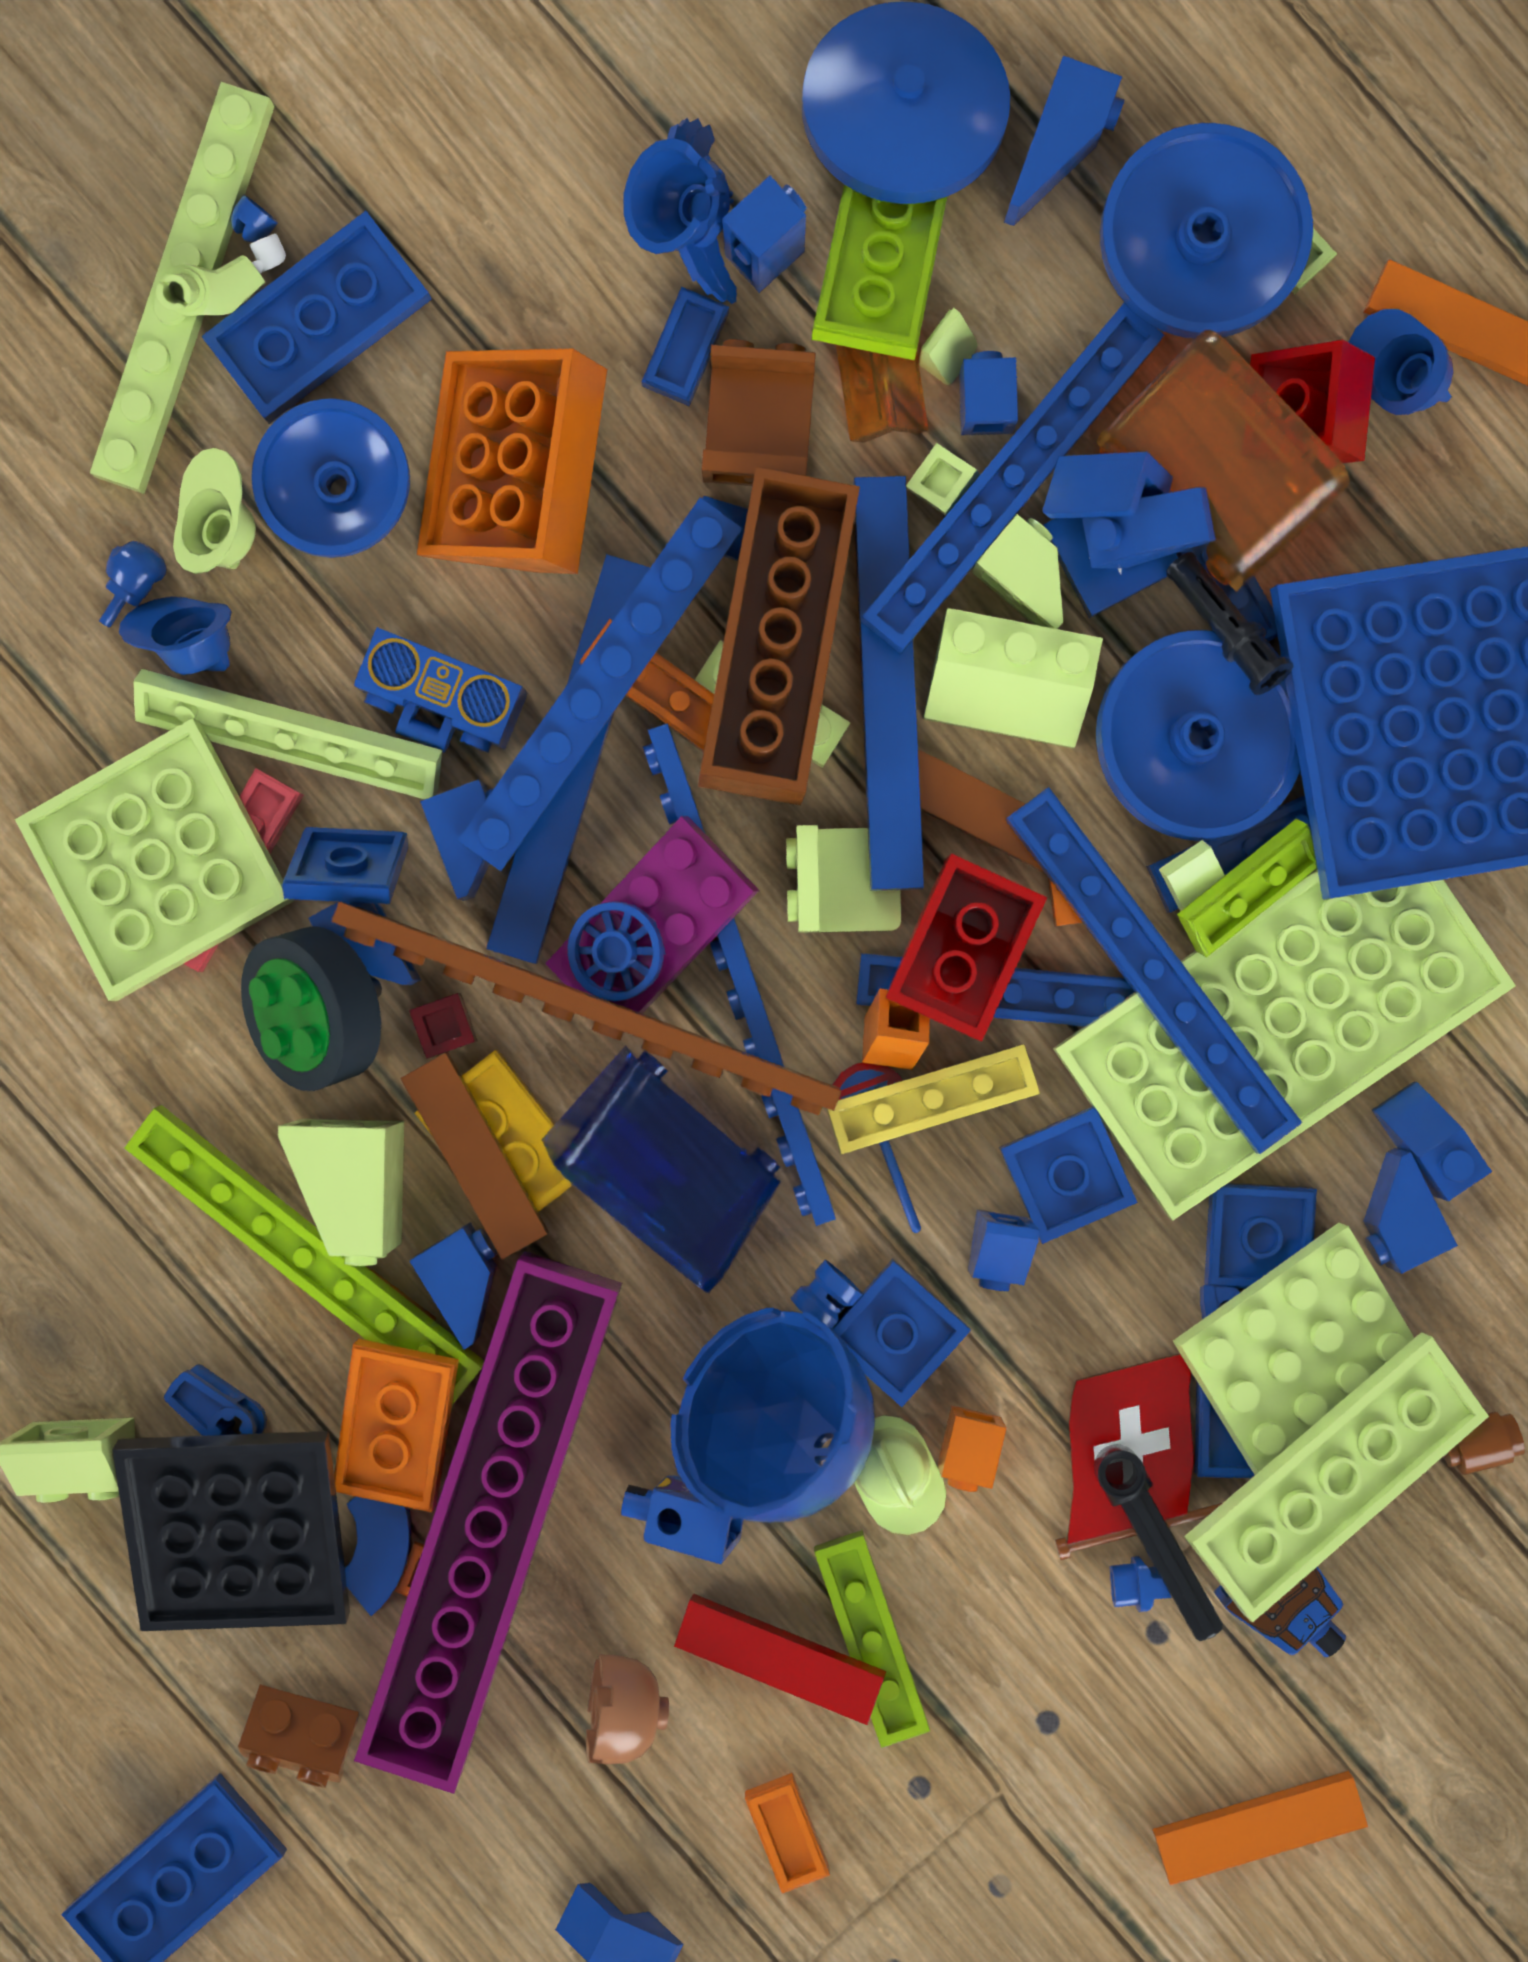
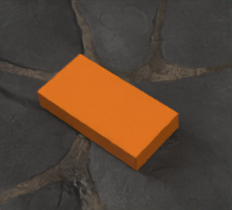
M793 1773L746 1790L745 1800L781 1893H786L830 1876V1867Z

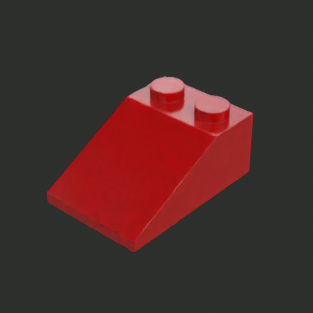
M951 853L945 859L885 998L982 1042L1048 897Z

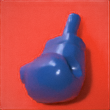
M131 541L123 546H117L112 549L106 565V572L110 579L105 586L114 594V597L99 619V622L110 628L126 602L138 607L151 591L153 584L164 578L167 567L164 559L157 551L138 541Z

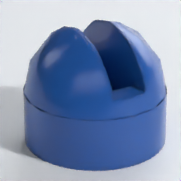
M246 195L241 197L231 214L233 230L236 234L242 233V238L246 242H255L269 236L278 224L268 212Z

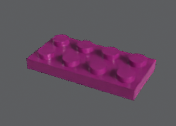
M681 816L600 903L625 902L636 905V907L655 920L661 934L665 955L662 968L655 982L638 996L626 1000L610 1001L643 1013L760 891L689 816ZM612 910L610 912L615 930H619L624 912ZM601 914L590 920L589 923L602 933L606 932ZM632 917L628 930L630 935L643 926L635 917ZM583 930L579 946H593L595 938ZM648 933L636 941L637 947H652ZM568 938L545 964L565 985L589 993L580 985L571 970L568 960ZM580 954L581 964L586 971L595 962L592 954ZM638 955L637 960L650 969L653 955ZM630 967L629 971L636 987L643 981L645 976ZM600 970L590 979L603 988L607 972ZM620 972L616 973L612 988L614 992L626 991Z

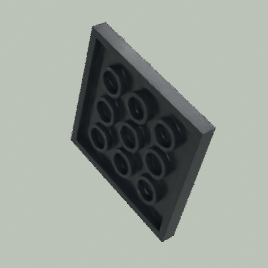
M329 1431L118 1439L112 1451L140 1631L347 1624L350 1605L346 1586V1572Z

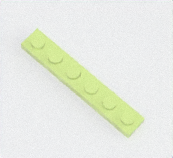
M141 669L133 681L135 721L172 730L193 718L200 721L209 740L214 743L421 799L435 796L439 789L442 750L145 669Z

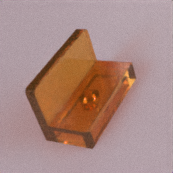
M836 345L850 441L865 443L893 431L919 434L928 430L917 352L915 360Z

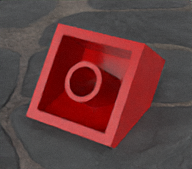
M1343 339L1251 354L1241 457L1250 460L1310 466L1365 461L1375 357Z

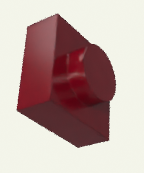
M456 993L409 1010L426 1059L478 1041L461 993Z

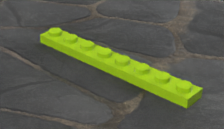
M163 1105L155 1107L124 1147V1149L365 1340L459 1359L452 1405L482 1369L484 1360L469 1348L464 1350L457 1338L366 1266L346 1265L345 1256H329L317 1227Z

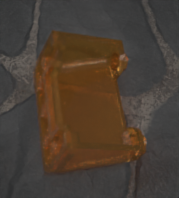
M1207 329L1193 339L1100 433L1096 441L1100 447V454L1148 452L1173 476L1169 493L1206 487L1216 539L1210 542L1206 548L1208 556L1206 567L1218 582L1223 585L1229 584L1236 592L1324 515L1348 487L1350 482L1348 472L1338 457L1222 336Z

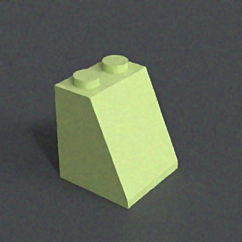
M300 1119L278 1126V1138L329 1256H345L346 1265L377 1264V1258L387 1257L390 1251L402 1244L404 1121Z

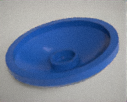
M318 399L290 409L268 428L254 456L252 489L261 516L272 531L284 542L301 552L314 556L328 558L345 557L371 548L386 537L397 524L408 500L410 469L400 440L379 415L351 401ZM338 479L346 480L347 487L343 493L339 495L331 493V485L334 481Z

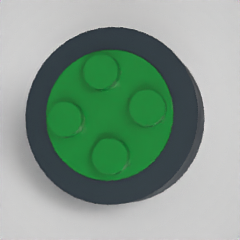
M316 926L298 929L258 943L249 953L243 968L241 980L242 1007L254 1045L264 1062L275 1075L296 1089L316 1091L358 1076L372 1064L379 1049L381 1038V1013L378 997L382 993V987L376 978L370 977L364 963L354 949L336 933Z

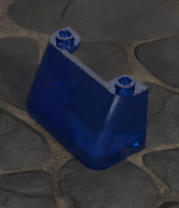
M625 1046L542 1138V1142L555 1168L571 1184L706 1293H710L724 1278L782 1181L776 1172L781 1166L759 1146L752 1153L744 1147L741 1148L676 1093L663 1079L669 1070L651 1053L644 1050L638 1056L629 1047Z

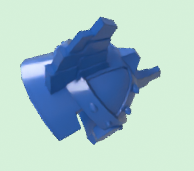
M686 118L679 125L670 127L667 139L656 141L644 150L631 168L623 193L624 219L630 236L640 248L654 254L679 251L692 281L697 280L707 295L713 294L721 303L727 299L733 304L737 298V287L724 266L725 263L719 251L720 247L717 236L723 229L722 218L728 214L730 205L734 202L733 198H729L732 197L733 192L729 191L724 172L714 161H711L709 156L711 145L715 142L711 125L703 127L698 118L691 122Z

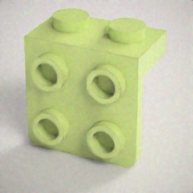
M797 825L796 838H786L787 869H797V890H787L788 922L798 921V933L896 930L901 924V890L870 891L868 828L818 829V825Z

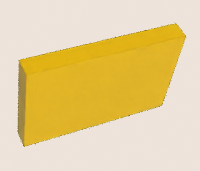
M498 1049L494 1050L462 1075L538 1212L591 1171L588 1164ZM417 1110L415 1112V1115L422 1122L425 1128L429 1131L426 1123L424 1122L422 1116Z

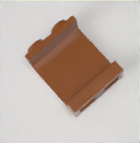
M740 339L726 340L723 342V345H711L712 371L706 448L703 449L702 477L704 483L752 486L756 466L803 476L807 475L815 352H806L804 346L793 343L777 344L775 349L754 348L752 342Z

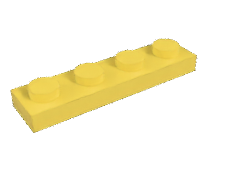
M1023 1044L838 1100L835 1110L827 1109V1113L840 1155L1036 1096L1040 1092L1025 1045Z

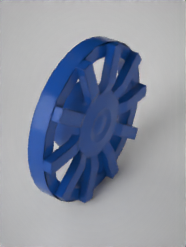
M625 902L602 903L584 912L571 930L567 947L571 970L580 985L594 996L610 1001L630 999L646 991L658 978L665 955V947H663L662 937L655 920L636 907V905ZM612 910L624 912L619 930H615L610 912ZM599 914L602 915L606 927V932L604 933L589 923L591 919ZM632 917H635L643 926L630 935L628 930ZM583 930L595 938L593 946H579ZM648 933L652 947H637L636 941ZM580 954H592L595 964L585 971L581 964ZM638 955H653L650 969L637 960ZM630 967L645 976L643 981L636 987L629 971ZM600 970L607 972L603 988L590 979ZM617 972H620L626 991H612Z

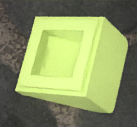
M955 308L949 309L922 346L919 357V366L946 385L953 383L960 373L963 360L970 359L978 346L961 313Z

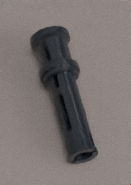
M1188 552L1178 557L1168 567L1166 575L1177 585L1198 614L1202 616L1223 642L1221 649L1224 658L1228 662L1235 661L1251 681L1249 688L1254 695L1264 694L1279 685L1292 671V661L1288 657L1279 656L1266 640V630L1261 624L1246 620L1227 597L1223 589L1218 586L1196 559L1197 557L1193 552Z

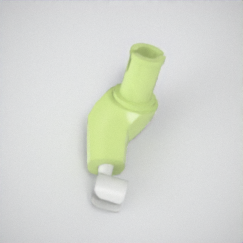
M272 234L249 244L256 258L254 262L241 255L214 271L190 264H177L170 267L156 285L158 301L165 308L185 316L233 313L265 284L261 273L284 262L286 253L278 235Z

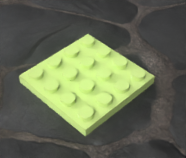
M193 718L15 819L108 1001L122 999L294 901V899H284L283 878L200 721Z
M1337 1223L1173 1340V1343L1252 1472L1256 1475L1412 1341L1414 1336L1349 1226Z

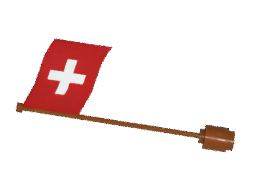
M1180 1353L1075 1381L1069 1413L1073 1491L1067 1542L1065 1537L1055 1540L1060 1560L1071 1558L1070 1552L1137 1536L1121 1505L1114 1507L1111 1505L1095 1477V1458L1107 1446L1115 1444L1126 1446L1139 1457L1153 1482V1486L1148 1491L1168 1527L1204 1519L1222 1504L1188 1511L1194 1461L1189 1396L1191 1370ZM1496 1411L1487 1413L1489 1417L1442 1458L1445 1459L1449 1467L1457 1466L1462 1475L1513 1463L1514 1457L1524 1455L1525 1445L1518 1423L1512 1414L1500 1416ZM1126 1458L1112 1460L1106 1468V1479L1113 1484L1127 1482L1133 1474L1132 1462Z

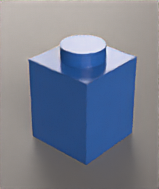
M998 351L974 353L971 359L963 360L959 373L961 435L1012 434L1018 421L1016 357L1003 358V354Z

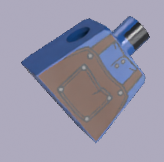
M1318 1567L1312 1570L1254 1622H1251L1242 1614L1221 1585L1214 1591L1220 1602L1232 1615L1291 1656L1297 1654L1309 1642L1323 1657H1330L1343 1646L1346 1640V1635L1331 1621L1342 1609L1343 1602Z

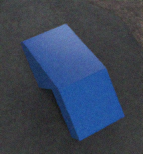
M592 1883L577 1885L555 1929L587 1962H675L684 1945L650 1912L624 1915Z

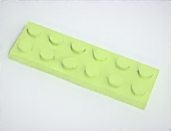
M1421 1332L1184 1537L1242 1614L1251 1622H1254L1489 1416L1433 1337Z

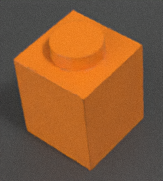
M880 988L864 1016L862 1062L913 1070L929 1044L930 1018L886 999L885 996L888 990Z
M951 1405L937 1464L941 1477L948 1478L947 1484L949 1486L968 1492H977L978 1486L993 1488L1007 1429L1002 1418Z

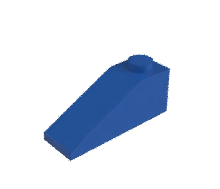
M1066 56L1062 57L1010 201L1004 223L1014 226L1097 147L1104 128L1114 131L1125 99L1116 97L1122 76Z

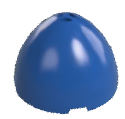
M765 1308L744 1315L722 1328L700 1350L686 1370L683 1380L686 1382L687 1387L678 1415L672 1414L670 1422L671 1450L677 1473L689 1492L707 1508L722 1515L746 1521H793L813 1515L832 1504L854 1484L864 1469L871 1451L875 1425L873 1396L867 1378L857 1358L834 1330L812 1314L804 1311L803 1313ZM832 1438L828 1448H822L826 1441Z

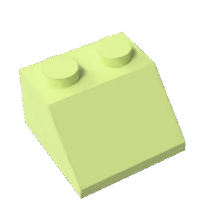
M134 1418L32 1422L0 1441V1466L17 1496L36 1495L37 1502L48 1503L65 1500L71 1493H87L89 1500H107L118 1497L119 1490L112 1450L118 1439L135 1438Z

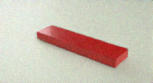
M693 1594L689 1600L674 1645L676 1648L867 1726L886 1671L696 1594Z

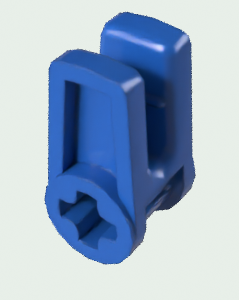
M200 1364L181 1373L171 1383L164 1395L165 1402L202 1436L237 1435L232 1430L235 1425V1420L233 1419L235 1417L240 1418L243 1422L239 1428L240 1434H263L267 1426L265 1410L258 1402Z

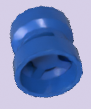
M825 1259L815 1270V1279L808 1286H801L791 1296V1300L802 1313L804 1311L812 1314L833 1329L839 1322L838 1314L845 1307L853 1306L862 1297L863 1293L846 1275Z

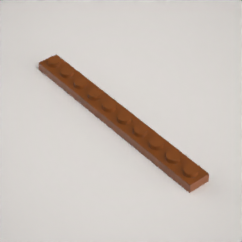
M339 902L334 913L332 922L346 927L343 937L374 947L375 941L378 939L396 946L393 955L408 962L423 966L425 959L429 958L445 964L442 974L472 985L475 976L493 982L495 985L492 993L506 999L522 1003L524 996L527 995L545 1002L542 1012L572 1022L574 1014H578L594 1020L591 1030L620 1041L624 1032L644 1039L641 1049L652 1054L671 1059L674 1051L694 1058L691 1068L720 1078L724 1069L742 1076L743 1079L740 1086L753 1092L770 1097L774 1088L793 1095L790 1105L806 1112L820 1116L823 1107L835 1110L841 1089L834 1085L601 999L587 992L356 905Z

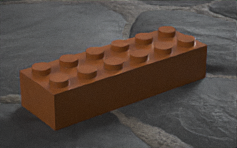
M756 466L698 787L801 806L807 789L860 486Z

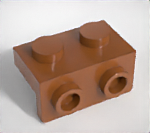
M259 1685L238 1749L242 1756L248 1758L246 1765L250 1768L276 1774L278 1766L297 1771L296 1779L300 1782L326 1788L328 1780L337 1783L341 1782L344 1773L343 1765L360 1715L358 1711Z

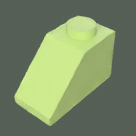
M1017 514L976 562L972 573L1033 625L1058 629L1063 623L1057 547L1050 542L1053 537L1041 523L1033 518L1025 521Z

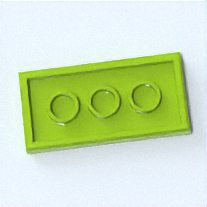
M844 185L811 340L915 360L947 197L916 204L890 203L867 197Z

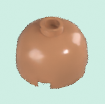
M599 1654V1659L595 1661L588 1700V1712H591V1729H586L588 1763H629L642 1757L651 1748L657 1729L666 1730L669 1698L659 1696L656 1677L649 1667L636 1659L619 1655Z

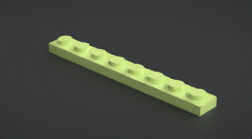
M224 82L220 83L90 470V474L98 479L145 494L205 316H185L165 308L157 299L156 285L165 271L177 264H190L213 271L221 267L233 232L231 214L235 205L246 194L275 107L269 97Z

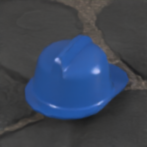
M1382 309L1369 315L1355 328L1349 343L1375 357L1371 399L1381 408L1394 415H1409L1415 411H1424L1439 401L1448 402L1452 398L1448 391L1454 373L1452 358L1448 354L1442 340L1415 317L1399 309Z
M185 597L159 598L139 605L127 613L120 623L119 634L125 643L156 652L164 663L177 674L186 675L200 671H225L230 666L227 654L230 649V636L226 624L231 619L232 611L226 604L208 603Z

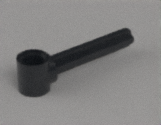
M1115 1444L1103 1448L1095 1458L1094 1474L1113 1507L1121 1505L1194 1638L1198 1641H1204L1216 1636L1223 1629V1623L1150 1495L1148 1489L1153 1486V1482L1145 1470L1142 1461L1126 1446ZM1117 1458H1126L1133 1465L1131 1478L1123 1484H1113L1106 1479L1105 1473L1108 1464Z

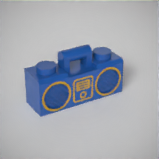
M376 627L354 683L356 688L367 694L364 703L390 714L394 713L396 706L403 708L396 727V734L423 745L440 749L443 753L446 752L455 729L463 733L460 742L489 753L491 746L494 745L505 750L528 695V692L521 685ZM419 708L444 718L441 728H436L415 719Z

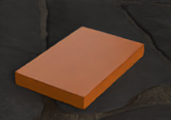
M357 1339L352 1347L334 1471L336 1492L433 1512L437 1506L459 1359Z

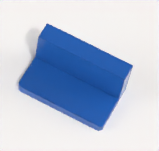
M1148 452L1059 456L1043 506V513L1049 518L1133 516L1137 511L1140 498L1169 493L1173 476Z

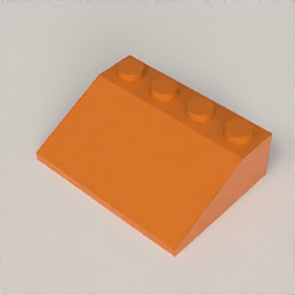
M575 349L446 351L417 555L426 558L534 573L578 574L608 369Z

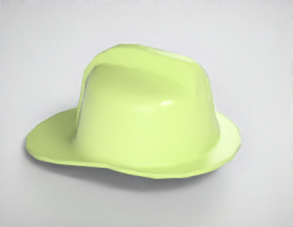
M217 448L203 450L191 460L184 472L180 488L178 519L174 533L173 549L176 560L181 567L195 574L209 572L216 566L236 569L239 566L240 560L251 549L255 539L256 525L254 517L242 503V476L237 462L228 452Z
M886 1415L876 1417L871 1451L864 1469L854 1484L868 1512L879 1526L892 1533L904 1535L922 1532L938 1520L945 1507L946 1488L943 1477L940 1475L924 1438L915 1426L900 1417Z

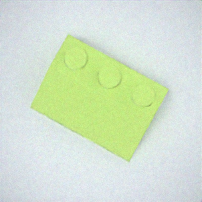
M947 608L942 619L923 719L1075 748L1093 691L1103 638Z

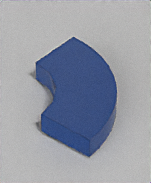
M354 1496L349 1500L347 1506L356 1522L357 1545L351 1562L345 1568L346 1586L368 1614L372 1616L391 1596L404 1572L411 1543V1513L408 1507Z

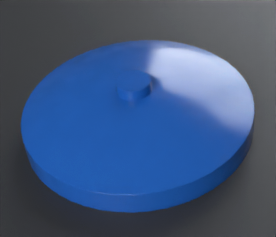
M901 1L878 4L855 12L840 21L822 38L815 48L805 72L802 90V119L805 132L813 151L824 167L844 185L858 193L880 201L899 204L935 201L962 190L977 179L990 165L1000 148L1010 111V89L1006 71L1000 57L986 37L977 28L958 15L940 7L918 2Z
M1198 123L1178 127L1160 134L1138 149L1128 159L1113 182L1104 205L1100 224V247L1103 263L1110 282L1120 298L1137 316L1148 324L1169 334L1192 339H1215L1238 334L1252 328L1270 316L1285 301L1303 274L1313 238V217L1309 197L1299 174L1289 160L1275 146L1262 137L1239 127L1218 123Z
M1191 630L1171 634L1152 642L1137 652L1118 670L1110 681L1099 707L1096 724V747L1101 769L1109 787L1120 803L1135 818L1148 827L1171 837L1193 841L1222 839L1257 825L1281 805L1290 793L1300 772L1285 679L1272 690L1261 695H1254L1249 688L1251 681L1235 661L1228 662L1224 658L1221 649L1223 642L1214 631Z

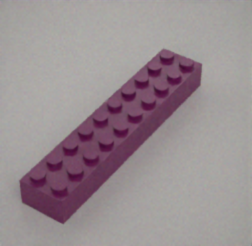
M527 1251L518 1258L354 1759L355 1762L452 1794L455 1793L623 1283Z

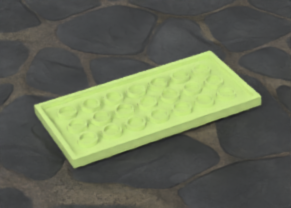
M1316 869L1207 958L1194 951L1181 960V963L1302 1122V1124L1263 1153L1256 1154L1135 992L1055 1046L1053 1050L1092 1107L1096 1108L1101 1120L1168 1218L1175 1220L1510 991L1516 985L1444 880L1323 900L1318 870Z

